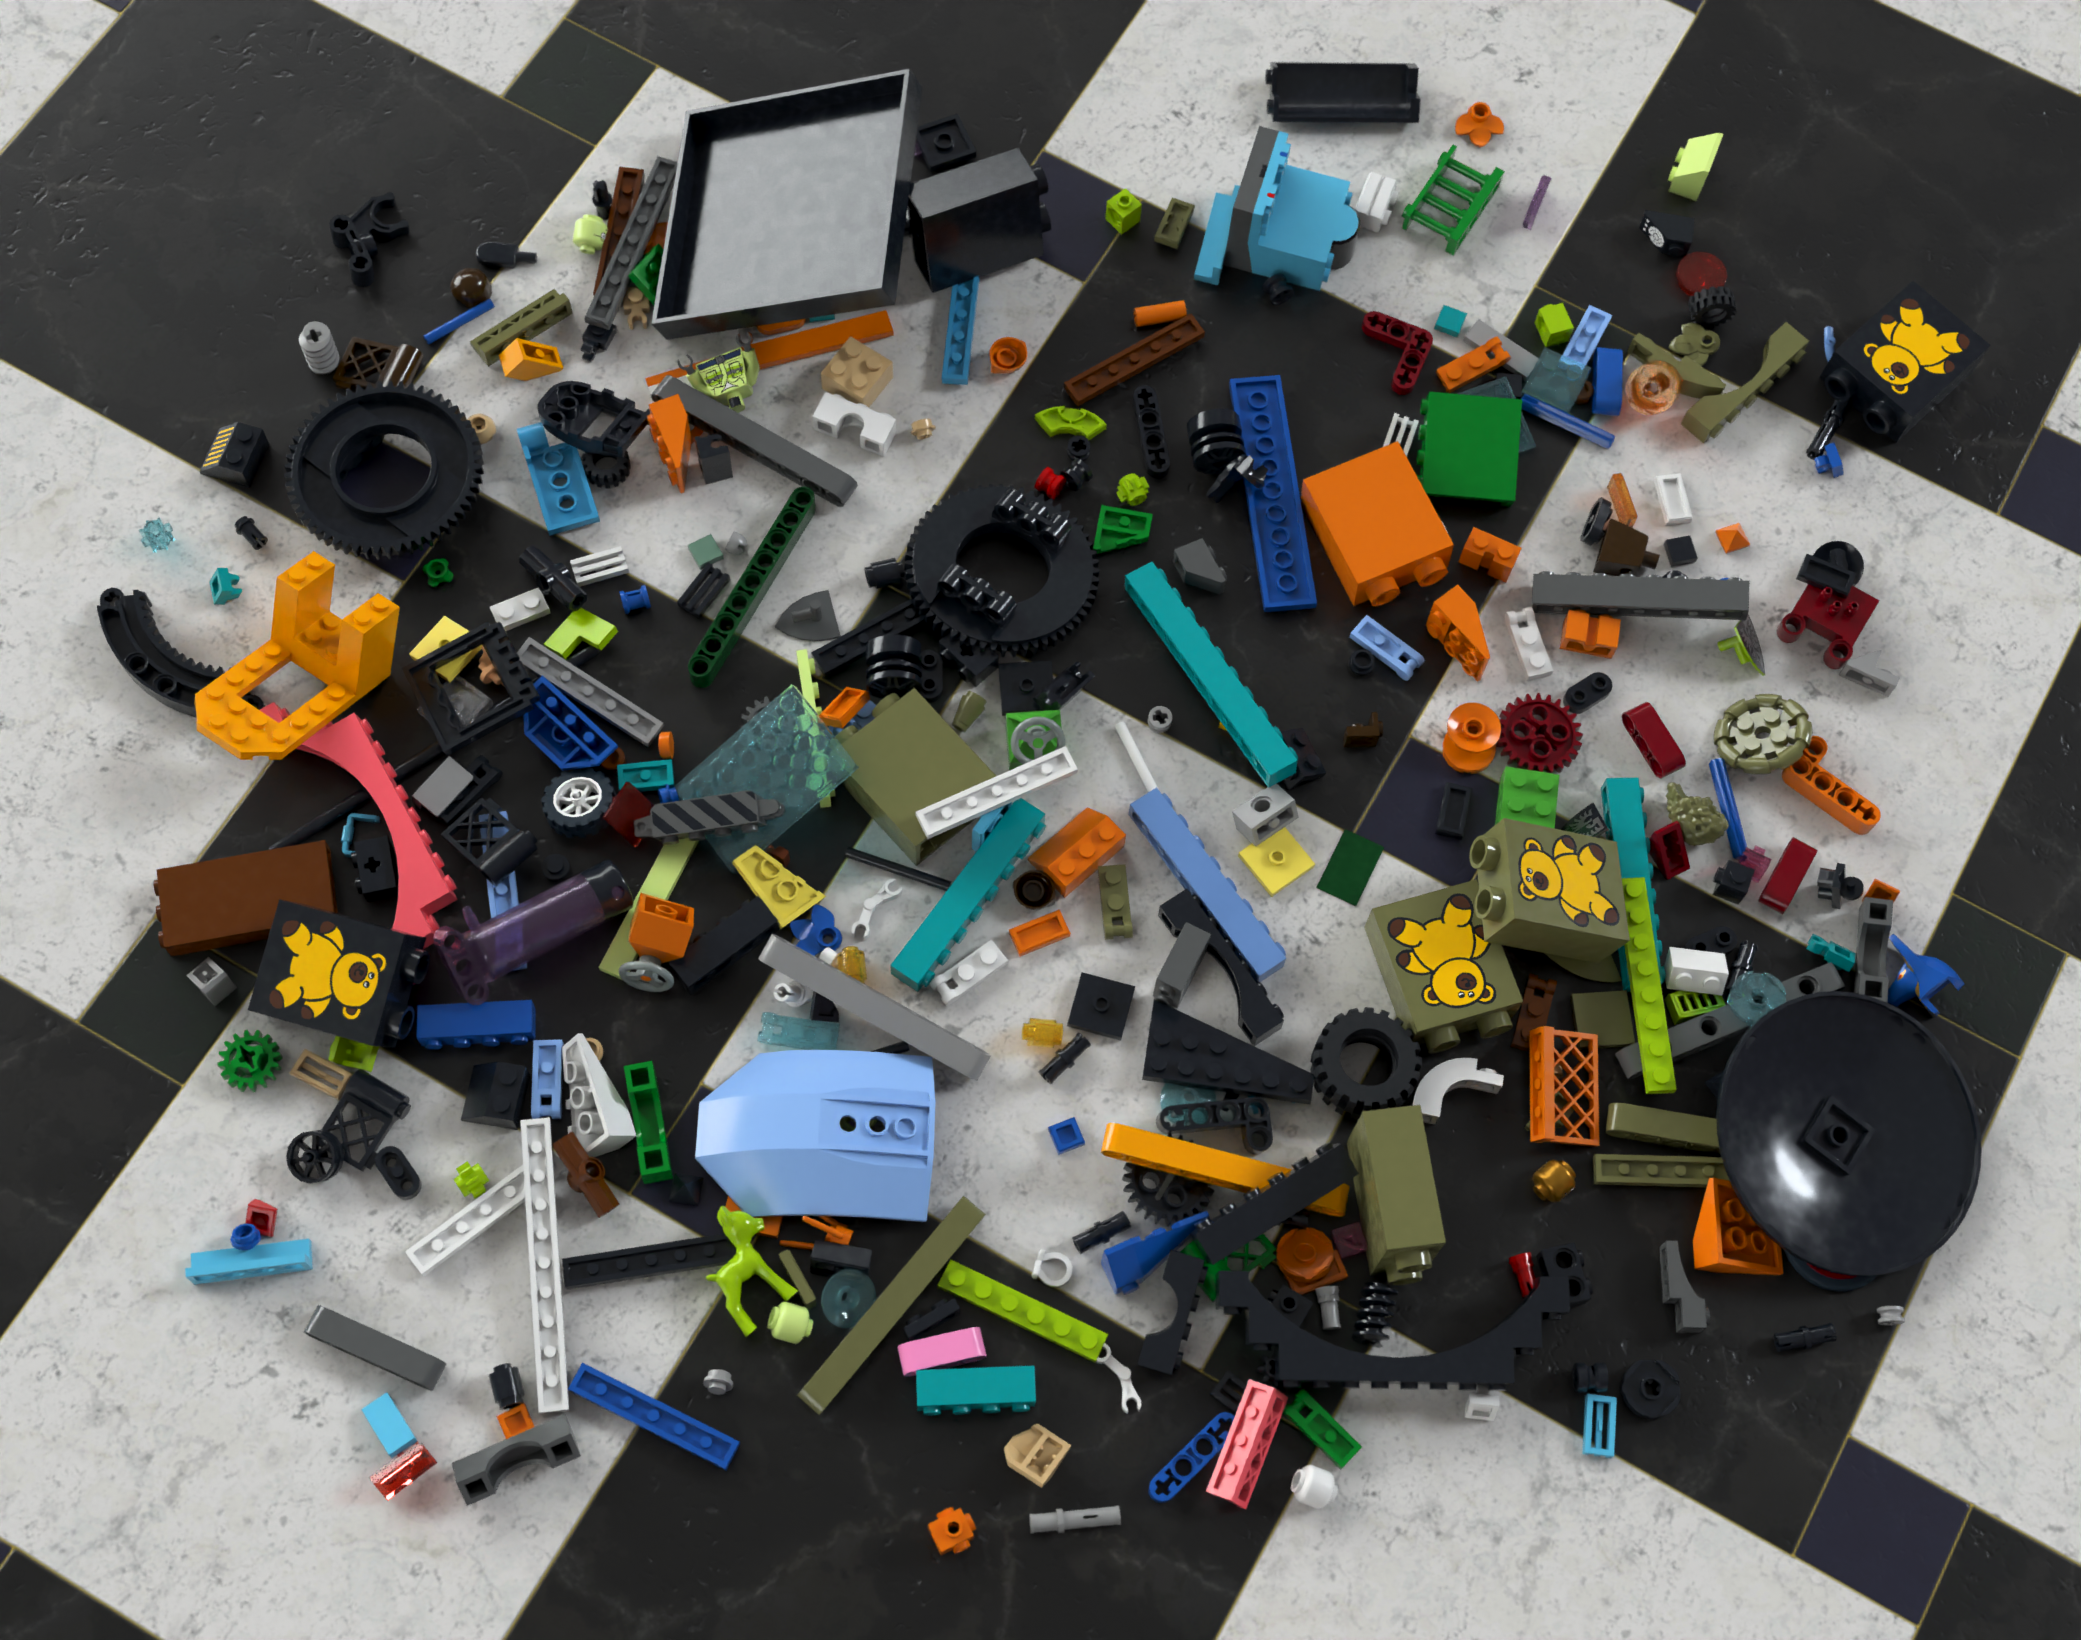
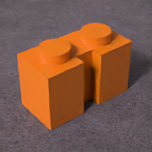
M1473 527L1458 562L1475 570H1478L1479 566H1483L1489 569L1487 575L1506 583L1522 548Z
M1568 610L1563 621L1560 649L1612 659L1618 647L1621 619H1616L1606 614L1594 618L1589 617L1590 614L1584 610Z

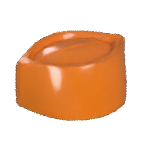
M1004 337L996 340L992 344L989 353L991 372L1007 374L1018 371L1027 360L1026 343L1013 337Z

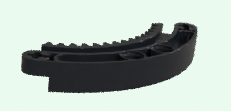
M109 588L103 591L100 596V605H97L101 628L110 648L124 670L147 694L178 712L196 718L195 694L224 674V669L219 666L215 671L210 664L205 668L202 662L196 664L192 658L187 660L183 653L179 654L176 648H172L169 642L165 641L164 637L159 633L155 625L156 622L152 617L154 614L150 608L152 603L145 592L137 589L133 590V595L125 596L118 588ZM117 597L118 600L115 601V607L111 606L109 602H112L113 598ZM145 665L141 670L135 671L139 666ZM172 687L170 691L163 692L166 688ZM251 691L241 697L249 704H255L258 710L265 707L261 698L251 695Z

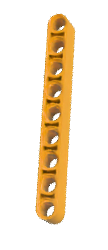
M1108 1123L1106 1125L1101 1154L1110 1158L1243 1193L1257 1186L1259 1189H1262L1269 1184L1267 1180L1281 1171L1283 1174H1286L1292 1170L1118 1123ZM1342 1184L1304 1209L1331 1216H1344L1350 1187L1347 1184Z

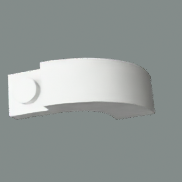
M1475 1058L1448 1060L1435 1066L1424 1076L1412 1096L1410 1106L1420 1105L1423 1122L1435 1125L1440 1117L1442 1100L1446 1093L1456 1088H1471L1497 1094L1503 1085L1504 1075H1499L1495 1070L1488 1068L1476 1070L1478 1059Z

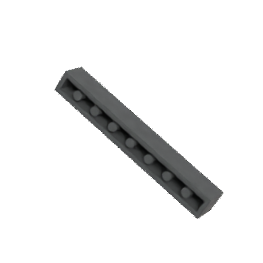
M1543 571L1539 574H1533L1532 608L1534 613L1567 614L1568 610L1579 609L1586 611L1590 615L1606 614L1610 616L1746 620L1749 612L1750 581H1743L1737 577L1728 578L1727 580H1716L1714 577L1689 579L1686 576L1662 578L1659 575L1635 577L1632 574L1608 576L1604 573H1595L1591 576L1581 575L1577 572L1561 575L1550 571Z

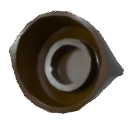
M1030 870L1014 880L1012 888L1016 900L1026 909L1040 910L1055 904V885L1052 878L1046 873Z

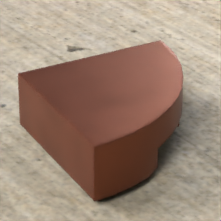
M768 845L764 850L783 864L784 868L790 863L789 850L781 846L774 849L772 845Z

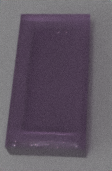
M1546 175L1541 177L1522 224L1524 228L1532 229L1547 193L1551 177Z

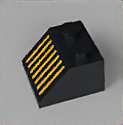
M240 422L221 427L200 469V474L250 488L270 445L263 429Z

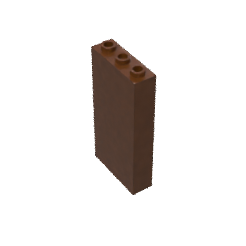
M325 840L156 869L157 880L153 881L155 894L159 896L160 905L156 906L157 919L159 922H162V931L158 932L161 948H165L170 956L268 939L279 899L338 913L331 850Z

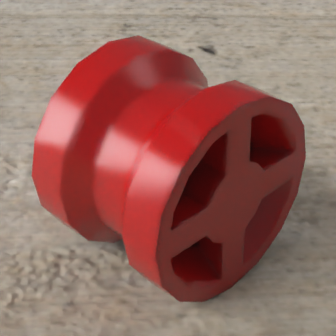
M1046 467L1039 475L1034 488L1038 491L1046 492L1047 497L1050 499H1055L1063 489L1066 478L1062 475L1057 476L1054 474L1053 469Z

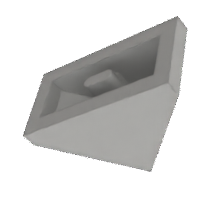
M209 957L186 975L214 1006L237 988L229 976Z

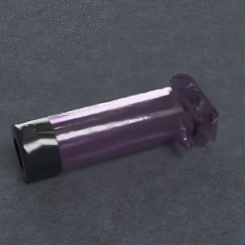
M608 859L479 924L471 907L466 906L462 909L469 930L460 933L451 926H443L436 930L433 941L458 994L468 1003L480 1005L489 996L488 983L632 909L634 901L622 873ZM453 934L455 936L454 943L449 947H444L445 938ZM466 959L465 969L457 972V963L460 960ZM478 984L477 993L473 996H468L469 987Z

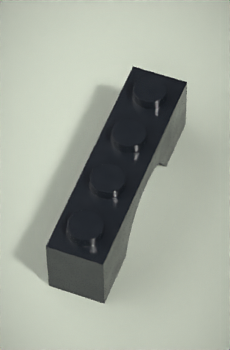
M1170 1250L1162 1279L1173 1288L1178 1301L1177 1313L1168 1327L1156 1333L1146 1334L1138 1365L1172 1375L1173 1368L1179 1370L1184 1354L1179 1351L1181 1340H1188L1192 1324L1187 1323L1190 1311L1196 1312L1200 1295L1195 1294L1198 1283L1204 1284L1208 1267L1203 1266L1204 1259Z

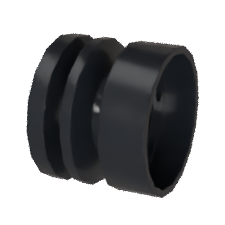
M1220 408L1206 410L1196 414L1187 422V434L1189 444L1191 445L1193 467L1198 472L1219 474L1239 454L1246 455L1244 439L1241 437L1240 417L1235 411Z
M884 635L870 640L866 644V665L869 667L866 670V690L869 691V694L883 699L892 693H896L902 698L913 688L920 693L922 691V669L920 668L922 664L921 643L917 639L904 635Z

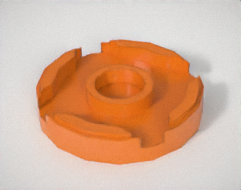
M1468 729L1469 733L1477 734L1474 729ZM1448 732L1442 744V753L1447 764L1461 773L1471 772V774H1477L1487 769L1496 753V744L1485 752H1466L1452 742Z
M1306 1227V1230H1298L1297 1228L1290 1230L1282 1236L1277 1245L1276 1258L1280 1270L1287 1277L1299 1282H1311L1321 1279L1330 1271L1334 1262V1250L1331 1240L1323 1232L1314 1228Z

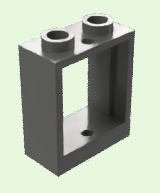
M1187 922L1185 923L1156 979L1153 997L1157 1001L1170 1007H1179L1207 952L1211 937L1210 933Z

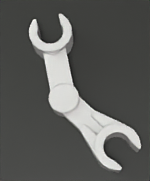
M895 878L887 880L876 895L864 901L861 917L852 926L853 938L858 928H864L866 932L864 933L863 940H867L870 936L869 922L876 907L901 896L902 887L895 892L889 890L890 886L896 884Z
M1104 1343L1102 1349L1106 1351L1107 1355L1104 1358L1098 1357L1096 1363H1104L1120 1379L1123 1411L1128 1414L1126 1402L1130 1399L1136 1401L1139 1411L1141 1400L1132 1386L1130 1369L1117 1361L1111 1355L1110 1347Z

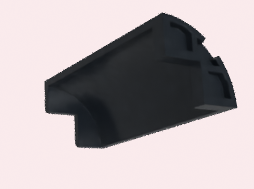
M1270 62V69H1266L1265 84H1270L1267 114H1271L1273 122L1419 123L1421 100L1417 94L1419 68L1415 63Z

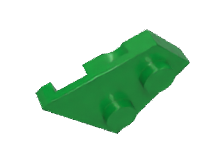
M659 243L646 254L628 275L653 305H655L663 248Z
M1101 505L1093 550L1100 554L1148 542L1153 514Z

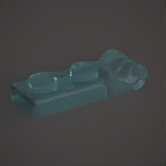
M771 1012L762 1013L761 1023H763L762 1031H759L757 1039L760 1043L805 1050H836L840 1024L781 1016ZM774 1026L782 1027L781 1035L773 1033Z

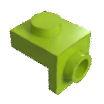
M335 1036L330 1046L329 1061L345 1067L372 1072L379 1046H371Z

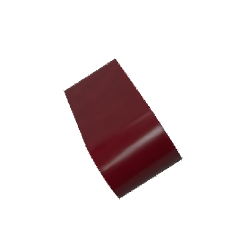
M1645 702L1622 713V722L1658 778L1661 779L1686 766V760L1682 751L1649 702Z
M1792 837L1764 887L1758 902L1783 915L1818 850Z

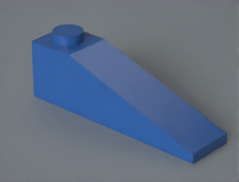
M1205 1211L1180 1220L1171 1226L1172 1230L1166 1231L1165 1228L1162 1229L1161 1227L1153 1230L1151 1234L1144 1238L1145 1240L1141 1241L1140 1237L1136 1236L1104 1250L1101 1265L1115 1295L1120 1292L1127 1295L1140 1288L1138 1284H1141L1168 1259L1171 1249L1177 1251L1191 1238L1189 1233L1196 1230L1194 1225L1200 1220L1209 1217L1208 1212Z

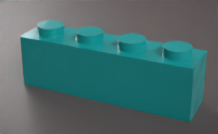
M1035 1366L916 1370L917 1411H923V1415H939L941 1410H953V1414L971 1413V1409H983V1413L1000 1412V1408L1012 1407L1013 1412L1030 1411V1407H1035L1036 1404Z

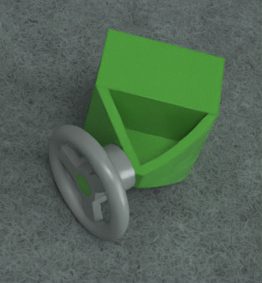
M1060 710L1006 713L1005 728L1009 771L1065 746Z

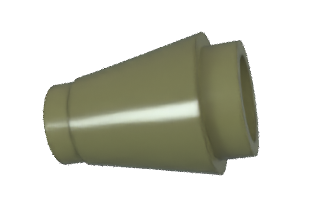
M968 691L966 695H962L951 725L965 733L985 710L984 705L987 701L980 695Z

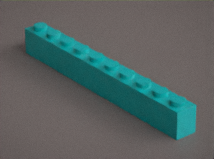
M1151 561L1125 575V590L1267 787L1269 788L1295 774L1298 761L1296 752L1292 747H1287L1280 730L1276 726L1273 727L1268 721L1265 709L1262 706H1257L1253 700L1251 690L1241 684L1233 666L1229 667L1225 662L1221 649L1218 646L1214 647L1211 643L1207 630L1203 626L1200 627L1191 608L1184 606L1178 590L1171 588L1168 584L1164 571L1161 568L1157 569Z

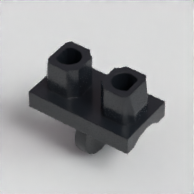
M1837 863L1835 870L1820 868L1817 886H1819L1818 898L1832 900V908L1841 909V896L1847 900H1856L1862 896L1864 885L1859 878L1846 877V864Z

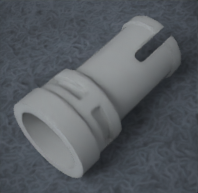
M1325 1286L1316 1288L1317 1301L1321 1307L1323 1330L1341 1328L1338 1310L1339 1287Z

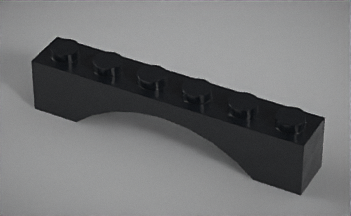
M1185 889L1160 905L1158 916L1173 937L1178 938L1186 922L1211 934L1207 953L1221 965L1232 982L1238 1004V1025L1252 1045L1256 1046L1282 1028L1284 1022L1283 1012L1277 1004L1274 1003L1272 1005L1267 998L1268 994L1262 983L1259 981L1255 982L1250 975L1251 970L1248 964L1243 959L1239 960L1234 953L1235 948L1228 938H1223L1219 933V927L1212 916L1207 917L1202 910L1203 905L1200 899L1195 894L1191 895L1188 889Z

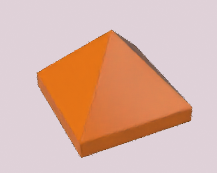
M1740 523L1715 531L1725 553L1750 546Z
M1874 879L1862 902L1865 897L1893 900L1894 903L1900 890Z

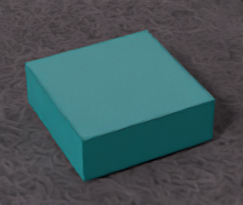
M1443 305L1434 329L1458 338L1467 313Z

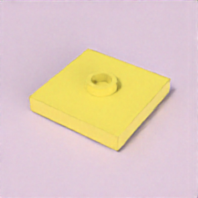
M444 616L409 655L416 661L469 631ZM482 645L436 669V674L450 683L481 650Z
M1285 827L1258 846L1250 844L1238 854V857L1271 897L1315 866L1312 859Z

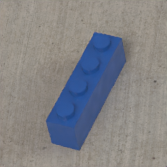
M532 1000L417 1005V1039L421 1046H425L427 1049H440L442 1045L467 1048L475 1043H482L484 1046H497L499 1042L524 1045L528 1041L535 1040L536 1008Z

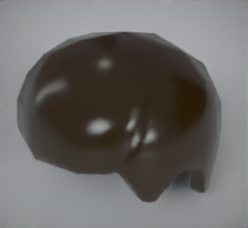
M465 268L456 273L450 283L452 295L456 301L462 302L466 308H473L489 299L492 295L491 284L487 276L479 269Z

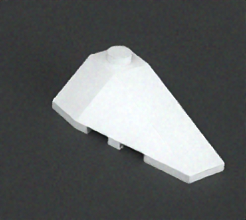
M578 1033L562 1046L564 1081L569 1083L570 1099L566 1100V1109H571L572 1126H568V1134L573 1131L588 1156L597 1157L620 1149L632 1140L636 1133L629 1110L583 1034Z

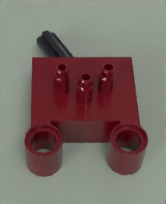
M1841 549L1831 550L1829 553L1830 563L1846 569V552ZM1807 584L1791 613L1787 614L1778 625L1776 630L1777 636L1782 642L1793 643L1797 641L1805 628L1832 642L1824 652L1823 661L1831 669H1840L1851 658L1853 645L1880 600L1853 585L1847 598L1844 599L1832 594L1830 587L1822 590ZM1786 624L1793 625L1797 632L1789 631L1786 628ZM1833 650L1840 651L1843 654V658L1836 657L1833 654Z

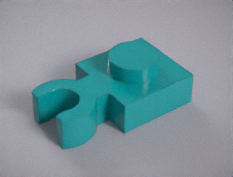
M1812 934L1807 942V950L1824 956V960L1827 963L1832 962L1837 970L1844 969L1850 972L1855 963L1856 953L1832 941L1828 943L1815 934Z

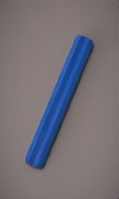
M1527 394L1521 399L1523 410L1602 447L1609 449L1615 439L1613 434Z
M1723 758L1713 759L1709 763L1721 813L1724 814L1728 821L1729 827L1726 832L1732 855L1735 860L1744 859L1749 855L1726 764Z

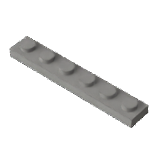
M528 637L517 652L520 657L519 661H522L525 669L539 678L543 675L558 690L645 746L649 747L664 727L663 722L532 638Z

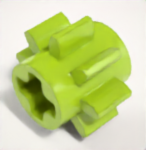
M1132 473L1120 479V486H1117L1118 491L1116 493L1121 503L1127 501L1130 506H1136L1147 499L1146 494L1149 493V485L1145 477L1139 479L1138 475Z
M467 1161L456 1168L459 1175L453 1180L464 1197L472 1193L476 1199L487 1191L484 1184L489 1182V1179L478 1163L471 1167Z

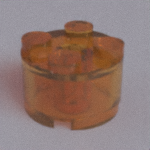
M1651 360L1642 364L1630 374L1625 385L1630 406L1643 415H1655L1666 411L1678 400L1681 394V375L1674 366L1665 361ZM1652 383L1657 385V391L1654 393L1651 391Z

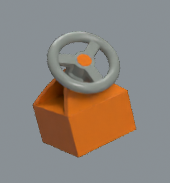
M640 893L631 920L629 943L640 958L639 961L626 962L619 968V976L625 983L648 992L667 991L674 985L672 974L661 967V964L684 957L694 927V908ZM637 969L636 972H627L629 970ZM658 975L663 977L666 982L659 980Z

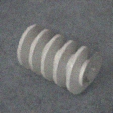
M309 322L304 326L299 336V344L310 370L316 374H328L338 366L340 362L339 352L327 325L322 322Z

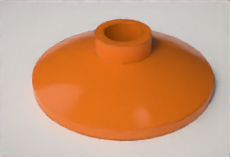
M1465 703L1455 708L1450 714L1447 722V731L1450 739L1458 748L1470 753H1481L1491 749L1497 743L1501 734V724L1498 716L1489 707L1480 703ZM1468 729H1474L1477 734L1469 733Z

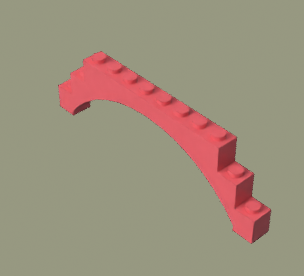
M275 702L260 709L261 712L278 723L290 715L285 707L281 709ZM352 713L335 724L329 722L296 749L313 753L348 771L367 789L380 808L392 836L399 875L398 902L392 928L425 937L426 941L423 948L425 949L440 940L436 932L439 929V925L432 914L458 900L453 892L457 887L449 874L444 875L441 869L445 866L444 862L437 852H432L429 845L433 842L426 830H421L417 823L421 821L420 817L413 807H408L405 800L409 799L401 784L397 786L394 780L397 774L389 762L385 763L382 756L385 755V751L377 740L373 741L370 735L374 732L366 718L361 720L355 713Z

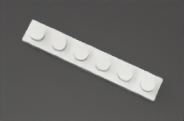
M1064 746L916 811V817L927 839H930L1077 774L1078 768L1068 749Z
M553 1152L554 1179H556L567 1169ZM523 1165L405 1251L423 1277L525 1202Z

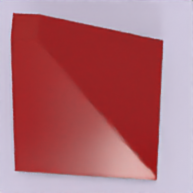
M254 1199L248 1204L245 1224L254 1225L260 1231V1235L273 1237L278 1209L261 1200Z

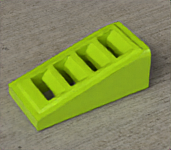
M1682 990L1668 994L1664 999L1674 1025L1689 1021L1726 1005L1721 995L1713 994L1717 1005H1712L1708 994ZM1702 994L1707 1007L1702 1006L1698 995ZM1689 998H1693L1697 1009L1693 1010ZM1681 1000L1684 1001L1685 1006L1687 1008V1011L1685 1012L1681 1006Z

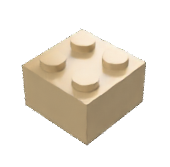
M850 336L822 370V389L830 394H839L853 403H862L870 407L892 380L893 362Z

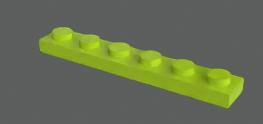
M950 1260L938 1284V1288L1096 1363L1108 1337V1334L953 1260Z

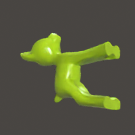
M721 1206L718 1210L717 1219L723 1227L724 1234L736 1247V1254L716 1274L708 1275L706 1279L716 1282L722 1289L726 1297V1309L738 1324L745 1337H747L757 1327L740 1303L742 1282L756 1274L766 1281L785 1302L798 1290L774 1273L751 1245L752 1237L765 1228L763 1219L754 1218L743 1211L730 1212L725 1206Z

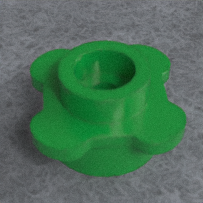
M434 559L424 565L423 572L427 574L429 578L428 584L431 587H436L444 581L450 582L453 579V573L449 571V563L446 559Z

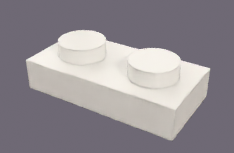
M539 588L490 606L495 621L501 622L505 631L550 614L549 607Z

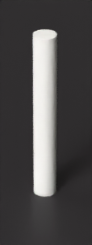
M1120 722L1115 725V728L1147 791L1150 792L1157 785L1125 722Z

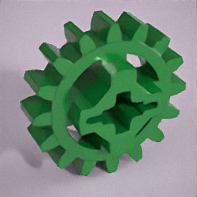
M244 1030V1037L241 1038L235 1033L233 1035L235 1040L233 1043L224 1042L228 1048L227 1051H219L220 1057L224 1059V1061L217 1063L218 1067L224 1070L220 1075L224 1080L229 1079L227 1083L232 1088L238 1084V1089L241 1092H244L247 1086H249L252 1092H256L257 1085L259 1084L267 1088L266 1080L269 1078L275 1081L276 1077L273 1072L281 1071L282 1069L276 1062L283 1059L281 1053L277 1052L280 1049L279 1045L276 1042L272 1043L273 1039L269 1034L263 1037L260 1030H256L253 1036H251L248 1030ZM247 1053L250 1057H252V1064L254 1065V1068H252L247 1061ZM249 1075V1076H253V1077L244 1078L243 1076Z

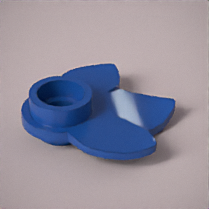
M814 905L811 919L790 922L791 931L796 939L799 940L796 946L813 956L822 952L826 947L836 951L842 943L841 932L834 927V915L821 905ZM830 936L833 938V941L825 943L823 939Z

